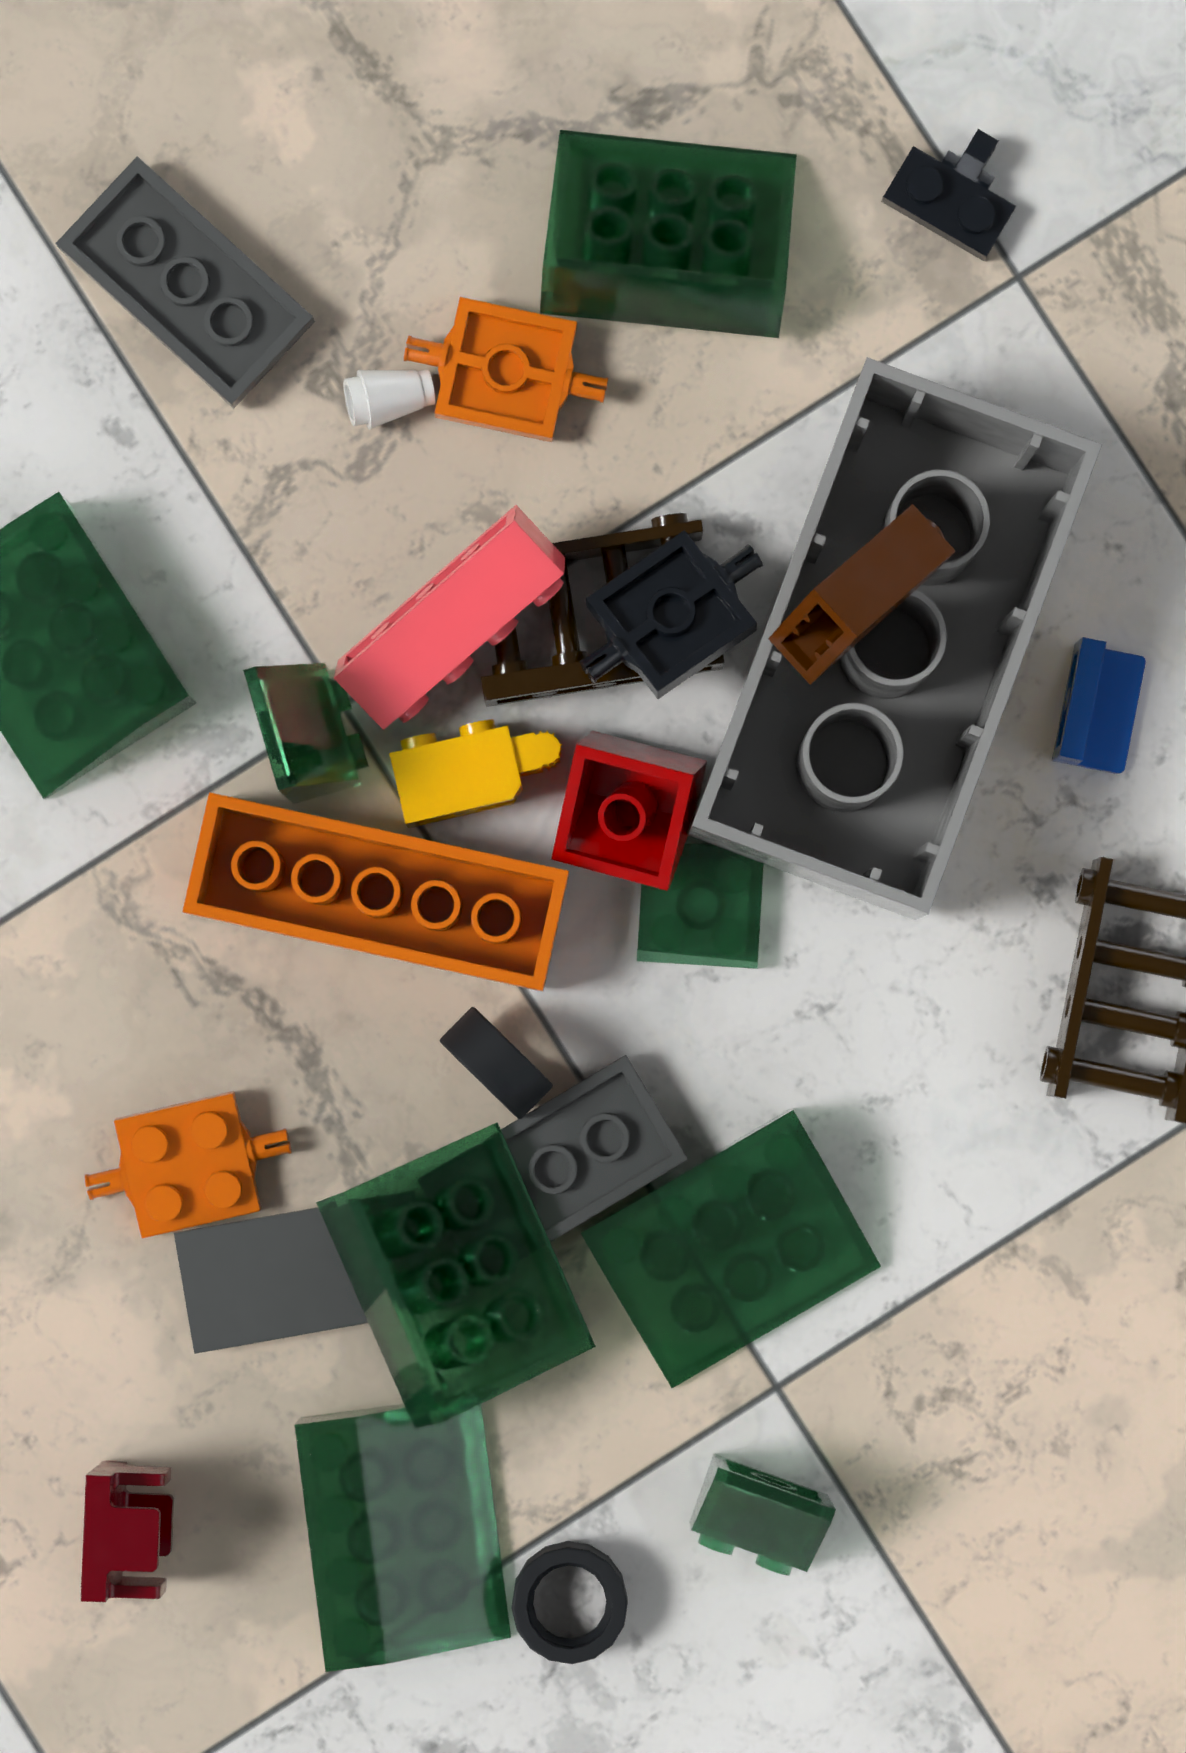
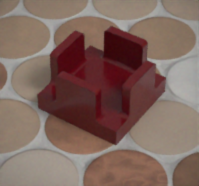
M102 1461L86 1475L81 1602H106L109 1598L160 1599L166 1592L167 1578L122 1576L123 1571L154 1572L159 1566V1556H168L172 1551L174 1497L171 1494L132 1493L126 1489V1485L165 1486L171 1480V1467L127 1465V1462Z

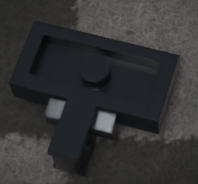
M980 129L975 133L962 157L949 150L943 161L940 162L913 146L881 201L982 261H985L1016 208V205L988 190L995 177L983 169L996 149L995 147L999 140Z

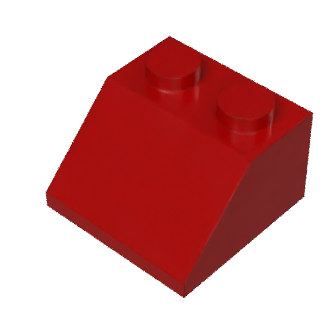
M592 730L575 747L551 860L668 891L695 817L707 760Z

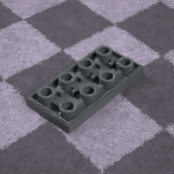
M415 1190L174 1233L194 1354L436 1310Z

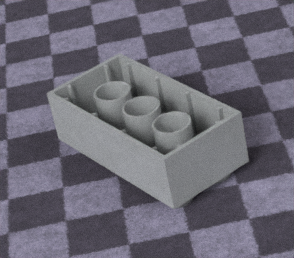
M867 357L688 836L914 920L928 915L1102 444ZM913 504L925 518L933 521L940 528L944 539L954 548L955 552L929 579L810 685L768 638L818 584Z

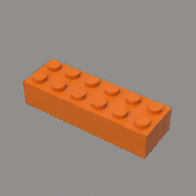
M209 792L182 912L215 921L544 992L569 879V871Z

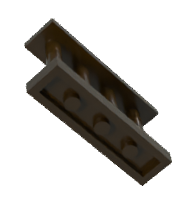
M686 513L667 514L651 519V528L552 543L565 557L564 575L560 577L564 584L548 600L557 655L551 657L552 666L528 669L527 660H521L515 627L506 638L494 645L497 664L491 666L493 675L481 677L486 707L644 682L637 672L627 667L623 662L597 679L595 683L583 671L579 661L588 656L587 651L580 650L566 562L602 556L607 584L628 569L626 552L661 547L684 530L693 541L702 540V520L688 522ZM721 655L697 673L722 670L725 663L724 655Z
M1099 857L1093 860L1091 869L1082 868L1078 879L1075 903L1084 905L1057 1044L1056 1047H1046L1041 1066L1040 1081L1049 1083L1046 1096L1066 1099L1069 1082L1071 1081L1159 1099V1106L1167 1107L1164 1120L1186 1124V1012L1177 1011L1176 1015L1172 1016L1086 998L1093 962L1182 980V987H1186L1185 956L1098 939L1105 903L1186 920V895L1110 880L1113 859ZM1081 1022L1170 1040V1045L1178 1048L1174 1072L1166 1070L1163 1076L1075 1058Z

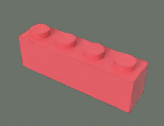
M515 505L338 660L334 679L383 730L397 718L402 723L409 721L427 704L429 697L426 693L441 680L447 685L456 681L473 663L474 660L470 656L486 641L492 646L501 642L517 626L519 622L515 618L517 614L531 602L537 607L545 604L560 590L564 584L560 578L564 575V555L526 514Z

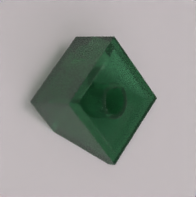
M713 1454L689 1523L691 1531L700 1533L699 1544L728 1555H732L735 1546L758 1554L755 1561L757 1565L770 1571L790 1576L792 1567L805 1572L808 1571L832 1523L836 1509L828 1494Z

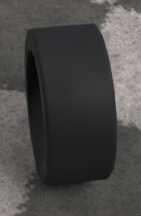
M471 1007L440 1038V1043L518 1119H522L553 1087V1084L475 1007Z
M565 1541L545 1546L526 1561L515 1580L511 1609L517 1632L531 1650L549 1661L576 1664L595 1659L614 1644L625 1625L628 1597L623 1576L608 1555L590 1544ZM565 1566L580 1567L595 1575L603 1586L606 1598L605 1612L597 1627L584 1636L572 1639L558 1637L546 1630L537 1619L533 1605L535 1590L542 1578L552 1570Z

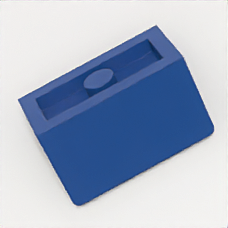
M1082 637L1074 645L1052 761L1120 774L1125 770L1146 660L1143 656L1105 649L1107 643L1105 641Z

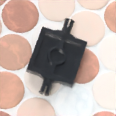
M685 530L586 598V606L605 630L608 643L579 661L585 674H588V678L595 683L597 679L623 662L627 667L637 672L656 698L660 699L757 631V622L740 602L735 584L757 568L763 566L757 553L754 554V549L750 545H746L744 549L720 565L716 560L702 553Z

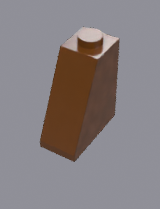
M912 504L818 584L768 639L811 685L929 579L955 550L944 539L940 528L933 521L925 518Z

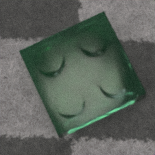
M685 843L668 891L641 884L636 962L757 969L764 864L715 845Z

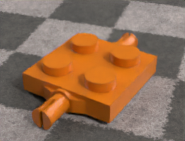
M463 297L459 298L454 326L444 339L443 344L408 336L407 348H405L404 361L438 367L441 385L434 413L435 418L547 442H553L558 414L567 401L568 395L604 403L609 379L607 377L602 378L574 372L572 350L577 331L576 321Z
M231 1091L116 1118L114 1124L121 1149L119 1168L91 1175L86 1174L85 1185L89 1187L110 1182L109 1184L89 1188L87 1193L90 1200L125 1191L126 1196L135 1208L141 1237L147 1238L261 1211L262 1206L255 1181L257 1160L287 1153L292 1154L290 1141L266 1146L287 1141L289 1135L286 1128L251 1137V1133L241 1121L235 1092Z

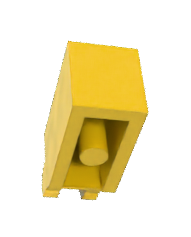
M494 719L460 726V737L437 742L435 733L421 734L401 740L402 750L391 752L389 755L405 824L408 828H414L514 804L523 790L520 778L543 773L544 769L550 771V768H556V764L561 763L562 744L559 743L554 733L550 734L548 731L545 733L540 731L537 735L533 732L510 737L508 725L496 728Z

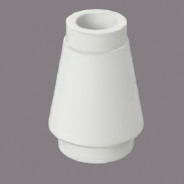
M428 369L421 371L357 370V377L346 378L343 382L347 411L353 426L366 424L370 430L423 409L425 406L435 405V391Z

